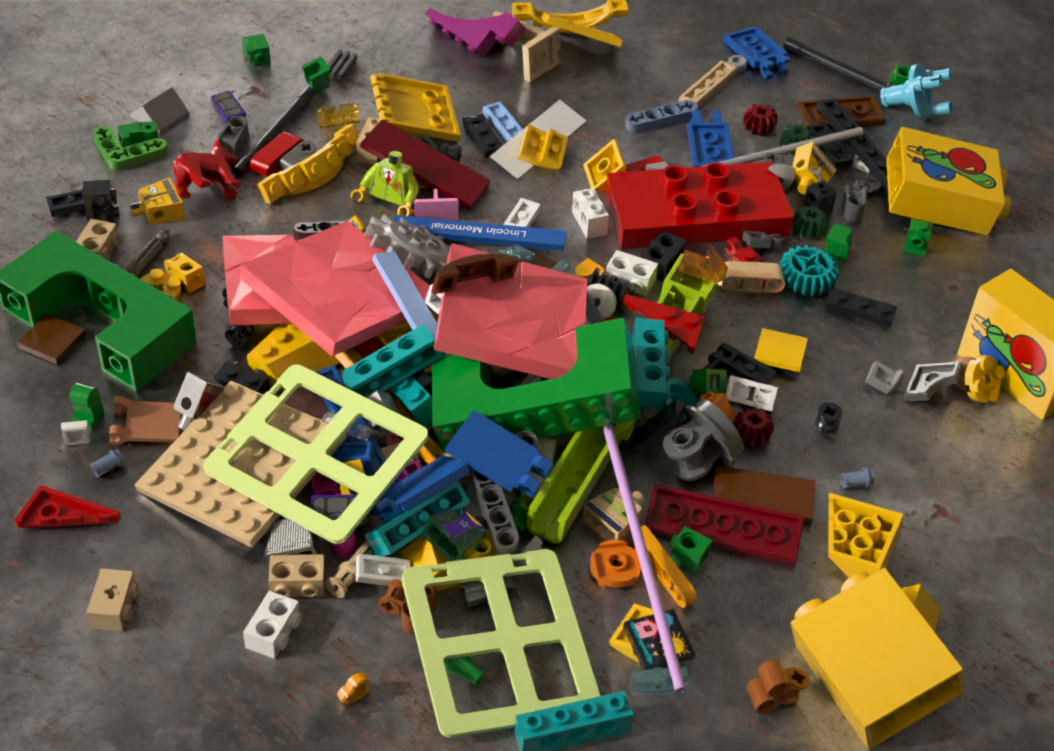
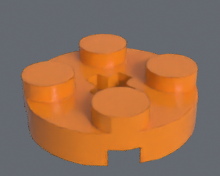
M608 540L599 544L598 549L591 554L590 570L594 578L597 579L599 586L603 588H623L635 585L639 581L642 569L636 547L632 549L627 546V542L622 540ZM617 561L618 564L623 565L615 567L612 565V562Z

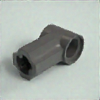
M506 576L503 577V581L510 601L517 595L518 590L512 577ZM476 580L460 585L462 598L466 606L472 607L488 602L482 581Z

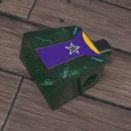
M457 508L430 516L422 536L450 562L466 560L480 548L487 533V523L482 516L473 517L465 509Z

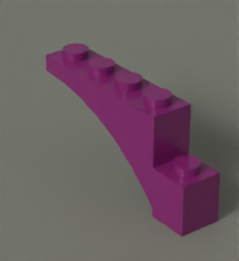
M431 8L425 13L433 27L436 29L441 27V31L448 37L453 35L455 37L454 40L461 46L466 44L468 46L467 49L473 54L477 55L479 53L484 57L496 41L502 45L506 43L513 47L526 30L525 26L517 18L506 11L501 15L483 19L449 17Z

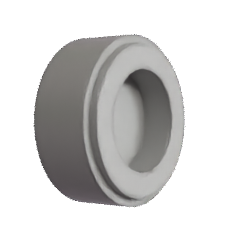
M733 55L728 59V63L737 67L738 72H743L747 69L748 61L745 57Z

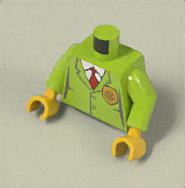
M391 151L389 158L375 163L369 169L359 184L361 186L360 189H355L351 192V198L355 199L356 195L360 193L361 197L358 202L362 203L366 200L365 191L368 190L369 195L401 205L397 210L398 215L404 216V212L407 210L406 216H413L414 211L411 206L415 204L419 186L413 175V168L410 165L401 163L402 153Z

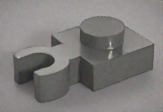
M744 231L742 238L754 250L770 248V246L783 248L785 240L780 238V234L769 235L765 232Z

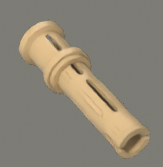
M368 540L363 543L348 562H343L338 566V571L333 577L325 581L326 589L333 596L343 598L347 593V588L356 582V557L358 554H364L369 549L366 554L375 555Z

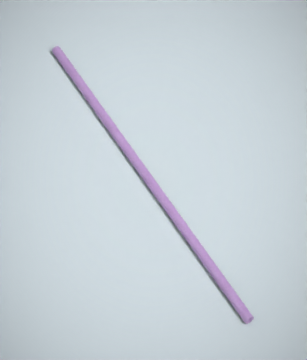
M612 424L603 427L604 435L676 693H682L686 691L685 682Z

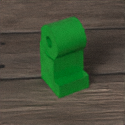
M151 121L117 126L119 142L122 147L159 138L158 125Z
M77 382L73 385L69 396L75 413L71 420L72 422L87 420L89 430L93 431L105 415L100 393L96 387L86 386Z

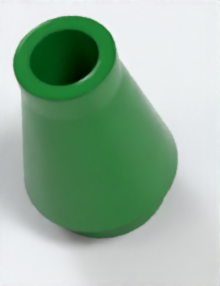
M470 656L445 659L443 661L444 666L447 668L446 672L469 681L475 686L485 674Z

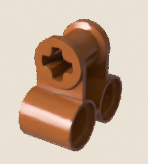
M392 579L388 583V590L385 596L379 599L378 606L389 615L401 617L404 631L415 634L402 581ZM436 586L425 588L430 612L436 608L437 604Z
M773 659L759 666L757 671L760 677L751 680L747 684L746 689L757 713L765 714L775 710L779 704L795 703L799 699V692L809 685V677L802 669L797 667L783 668L781 661Z

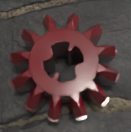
M762 103L760 105L753 104V106L747 107L745 111L743 125H745V130L751 131V134L757 133L759 136L760 134L768 135L769 132H774L778 122V114H776V109L770 108V105L764 106Z
M745 407L742 412L737 413L733 421V425L740 434L743 444L748 443L751 448L754 444L762 447L764 443H769L774 432L772 415H766L765 409L757 411L755 407L753 410Z

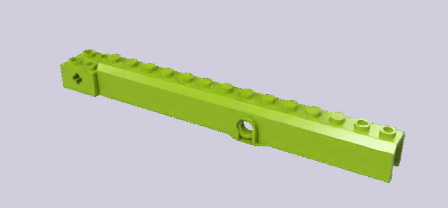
M681 253L663 282L661 295L657 303L703 315L718 290L723 270ZM668 337V343L665 345V348H669L668 362L681 342L678 339L673 341ZM636 420L612 424L618 446L622 440L628 441ZM603 427L584 429L574 434L529 507L526 527L531 534L553 544L562 542L611 459Z

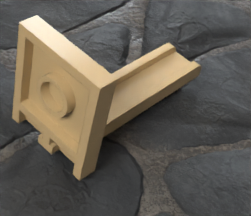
M495 11L493 16H498L502 13ZM520 21L526 30L517 41L524 44L522 46L524 80L531 83L561 63V59L558 58V50L561 47L560 42L557 41V33L560 32V28L553 26L544 31Z

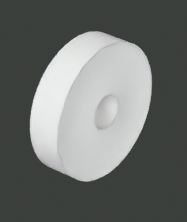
M602 284L588 286L587 291L595 302L598 298L601 300L600 305L597 307L603 318H609L614 313L617 304L614 292Z

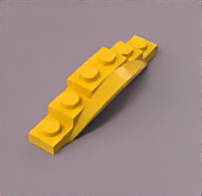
M607 0L606 4L585 12L572 14L546 13L594 28L597 25L609 23V17L619 18L628 16L629 9L626 0ZM531 2L512 3L513 16L518 20H532L533 26L547 27L549 29L553 27V25L547 24L541 19L546 11L532 7ZM560 28V32H559V33H561V32H564V33H575V32L568 31V30H565V29H562V28Z
M348 124L334 133L335 137L327 145L307 159L277 174H272L259 182L258 187L265 203H272L281 196L309 192L332 180L342 169L345 157L350 155L351 150L356 147L359 137L354 125Z

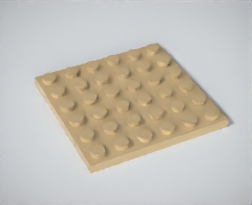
M230 381L224 387L221 394L209 404L208 408L186 428L136 482L135 487L137 491L253 548L280 514L208 476L203 469V463L216 447H219L228 437L227 435L262 398L263 394ZM283 404L267 422V424L305 444L312 443L328 425L327 422L286 404ZM346 432L328 452V456H331L347 438ZM253 439L230 465L268 486H275L296 460ZM232 441L225 451L230 453L237 444ZM317 471L312 472L291 496L292 499L300 493Z

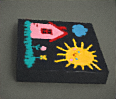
M674 609L665 611L679 663L694 659L696 653ZM654 614L625 621L623 629L643 671L648 672L668 666Z

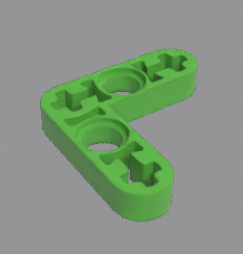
M99 126L93 131L95 144L108 166L113 170H121L159 159L168 153L167 143L162 138H155L122 147L110 127Z

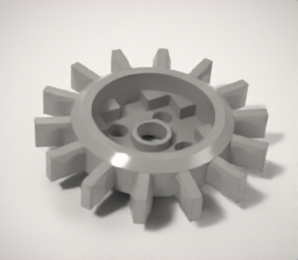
M383 214L381 220L373 216L364 236L372 239L371 247L384 249L387 252L395 251L407 271L411 268L422 271L425 277L429 279L432 273L437 274L446 265L451 247L443 243L445 237L433 235L425 229L424 225L415 226L408 224L403 217L400 218L399 222H395L387 214Z

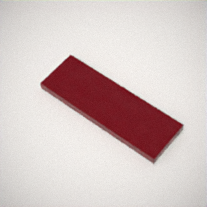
M383 119L360 144V148L381 160L389 158L391 151L402 153L401 163L410 165L413 168V175L416 180L433 190L437 189V192L447 198H458L459 205L468 210L472 208L490 184V180Z
M654 484L644 525L648 527L652 534L672 538L674 534L679 535L682 529L687 527L711 539V547L795 566L805 516Z

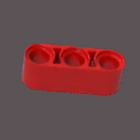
M287 131L282 132L253 156L250 162V169L265 177L279 173L281 171L279 163L282 157L304 140Z

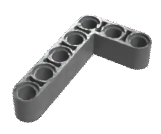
M521 431L513 433L535 448L538 447L537 436L533 432ZM467 465L470 471L468 475L483 518L486 520L485 524L496 555L518 554L519 534L502 487ZM504 543H511V545H509V546H505V545H503V544H504Z

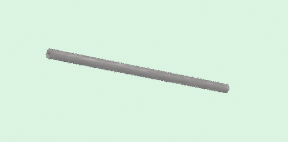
M858 127L719 163L725 165L751 163L763 160L764 155L769 152L784 155L796 152L798 147L811 142H815L817 146L860 136L863 135V129Z

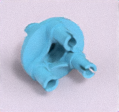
M921 63L912 65L909 79L903 85L885 87L881 90L882 104H885V107L906 104L912 107L915 116L919 120L935 118L937 115L952 114L953 106L951 101L937 104L932 102V89L942 88L943 84L940 82L952 81L953 74L951 68L934 71L933 69L926 70Z

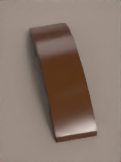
M477 254L454 260L437 272L431 293L436 295L454 291L457 282L489 276L493 282L513 278L519 258L504 254Z

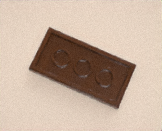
M873 95L835 98L859 127L886 124L887 119ZM822 100L798 102L797 109L806 127L825 122L831 130H835L816 108L818 101Z
M716 465L713 497L805 516L804 523L812 524L815 480Z

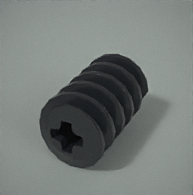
M596 268L587 279V287L592 284H602L609 287L616 296V307L619 306L620 309L625 311L628 308L627 305L623 304L625 294L635 296V289L631 290L632 283L628 281L623 286L624 279L622 278L615 283V275H611L607 279L608 272L604 271L599 276L600 269Z

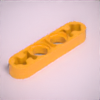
M645 525L641 526L653 572L680 607L685 608L696 603L697 596L691 583L648 527ZM630 532L631 540H632V542H633V544H634L633 536H632V533Z

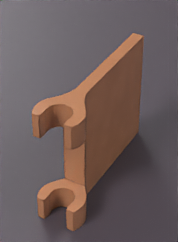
M114 396L113 415L121 416L127 413L125 428L118 425L110 426V444L120 445L128 441L173 443L179 437V427L177 425L180 421V412L174 409L175 403L131 401L122 396Z

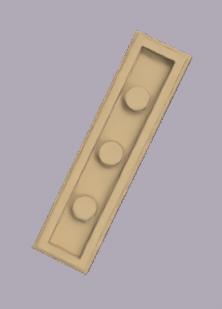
M720 61L679 97V102L692 100L700 107L737 74L738 68L725 61Z

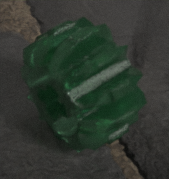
M794 123L793 126L786 125V128H782V132H780V147L814 139V132L810 131V127H803V124L797 125Z
M803 205L801 209H797L794 213L792 228H794L795 234H800L801 238L808 237L809 240L811 238L818 240L820 236H824L827 232L829 217L826 211H821L820 207L814 208L812 205L810 207Z

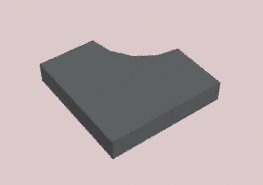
M962 362L917 364L904 394L906 401L929 400L939 389L957 384L964 369Z

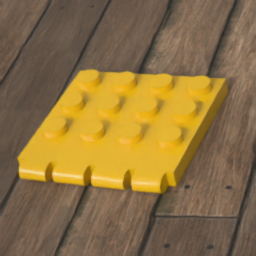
M384 73L371 75L370 79L380 121L383 119L408 134L435 137L446 141H459L461 134L448 86Z

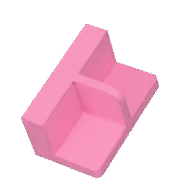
M434 189V199L415 200L414 216L458 221V198L438 199L437 189Z

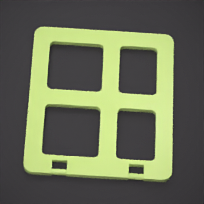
M292 365L280 376L269 392H266L234 427L219 447L217 446L203 463V469L208 476L331 543L340 544L346 541L426 443L428 431L424 426L301 365ZM281 387L286 389L280 397L274 395ZM298 387H304L342 406L341 410L310 444H305L267 424L269 419ZM359 417H364L404 438L373 476H367L327 455ZM253 439L296 460L275 486H268L230 465ZM233 441L237 445L231 450L230 453L225 451V449ZM314 471L358 493L337 520H331L291 498L293 493Z
M542 549L527 551L521 554H504L451 561L445 564L408 567L403 571L401 580L438 728L445 737L453 738L514 728L516 715L600 696L561 568L553 551ZM526 560L527 566L514 567L512 561ZM447 571L448 576L434 578L433 572ZM538 572L543 577L556 622L519 627L514 619L503 577ZM476 580L482 581L496 631L444 639L439 638L436 635L425 588ZM561 643L566 652L578 695L546 701L539 700L523 648ZM491 652L503 653L517 705L459 714L455 708L443 661L445 659Z

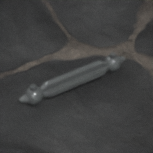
M169 229L156 233V236L148 242L127 266L126 271L128 273L138 276L158 253L162 244L169 240Z

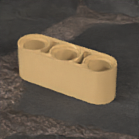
M727 261L719 267V269L723 270L720 279L721 287L726 291L777 293L785 288L784 271L778 263Z

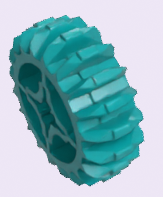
M797 245L796 249L790 248L789 252H785L780 261L787 289L793 288L794 293L799 291L803 295L807 293L813 296L816 293L821 296L823 292L828 293L831 288H834L839 278V264L836 262V258L831 257V252L825 253L823 248L819 250L815 246L810 248L805 245L802 248Z

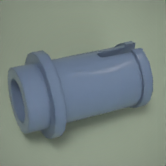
M118 449L115 451L110 450L108 455L90 463V467L96 477L99 478L115 467H122L121 464L125 460Z
M863 468L862 471L841 473L843 489L858 486L869 488L870 485L874 484L873 471Z

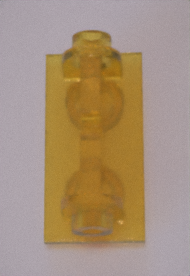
M353 102L339 105V111H336L335 105L320 107L316 114L320 128L360 122L357 113L359 112L358 104Z

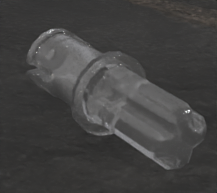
M328 410L322 422L329 423L337 413ZM354 422L345 433L362 440H369L372 429Z

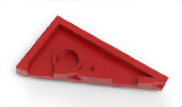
M625 294L623 304L627 305L634 313L639 311L648 317L647 319L664 320V328L669 332L668 337L673 341L678 339L688 346L687 351L694 354L705 316Z
M40 485L13 522L16 528L119 523L121 514L119 511Z

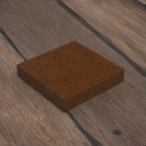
M46 313L17 342V345L21 350L58 364L86 336V332L81 327Z

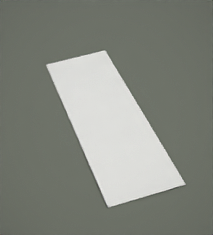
M558 100L531 122L530 125L546 133L551 128L568 137L584 124L586 120L564 102ZM525 128L490 156L517 179L534 166L517 158Z

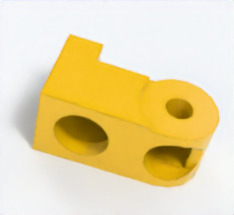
M179 253L175 257L164 261L166 271L180 279L187 293L190 294L206 285L202 266L185 254Z

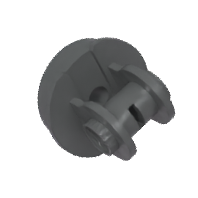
M703 399L694 407L690 405L684 407L687 424L672 429L663 441L665 453L673 459L672 469L675 475L682 480L692 481L705 476L711 470L715 461L724 466L731 467L735 463L733 458L744 449L742 438L732 422L717 406L708 400Z

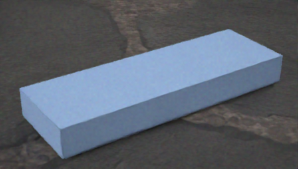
M501 102L482 107V112L506 143L523 130Z

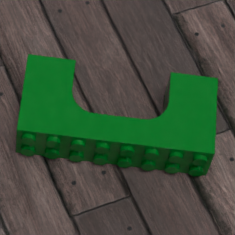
M58 231L46 237L0 270V303L2 309L30 327H33L46 313L53 316L59 310L71 305L89 306L113 320L114 323L95 336L101 369L136 392L197 343L193 312L188 305L178 302L169 294L159 291L153 285L147 284L136 275L128 273L119 265L111 263L102 255L92 252L86 246L80 245L69 236H65Z
M620 318L575 327L577 361L567 374L556 379L511 388L493 389V376L487 363L449 353L443 354L442 358L432 363V427L444 450H446L449 442L473 410L511 433L531 431L537 438L557 436L563 433L578 432L584 429L641 419L635 348L625 319Z

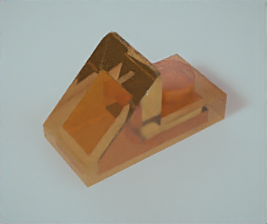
M710 245L706 256L685 250L678 267L679 272L722 285L728 270V266L712 245Z

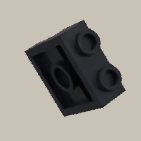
M226 361L214 376V381L224 387L230 381H233L263 395L270 390L269 377L263 370L255 369L253 371L247 369L238 361H235L233 364Z

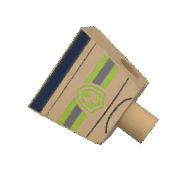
M614 488L584 504L582 521L606 541H625L630 536L631 529L619 488ZM635 491L632 493L639 522H641L643 510L641 505L645 503V499L640 492Z

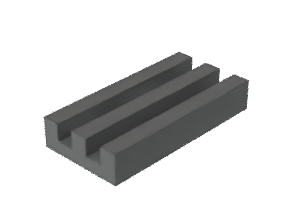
M338 49L328 63L331 69L328 73L330 79L342 81L357 60V53L350 55L349 51L342 53V50Z

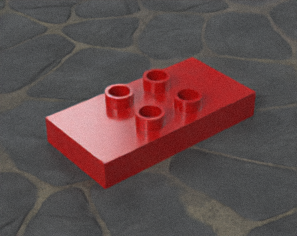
M712 162L706 166L687 168L669 165L664 169L607 173L605 194L621 249L649 247L653 238L658 237L662 231L686 240V244L725 242L733 236L743 240L744 231L765 232L769 235L780 234L781 237H790L794 216L778 176L768 169L773 165L772 162L731 165Z

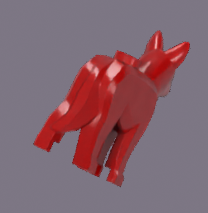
M218 138L215 139L213 149L209 153L190 151L179 154L176 161L173 162L177 195L179 198L188 199L191 195L187 188L192 182L199 188H206L214 182L223 192L226 199H235L237 191L230 185L239 189L241 183L232 176L230 165L237 164L238 157L222 148Z

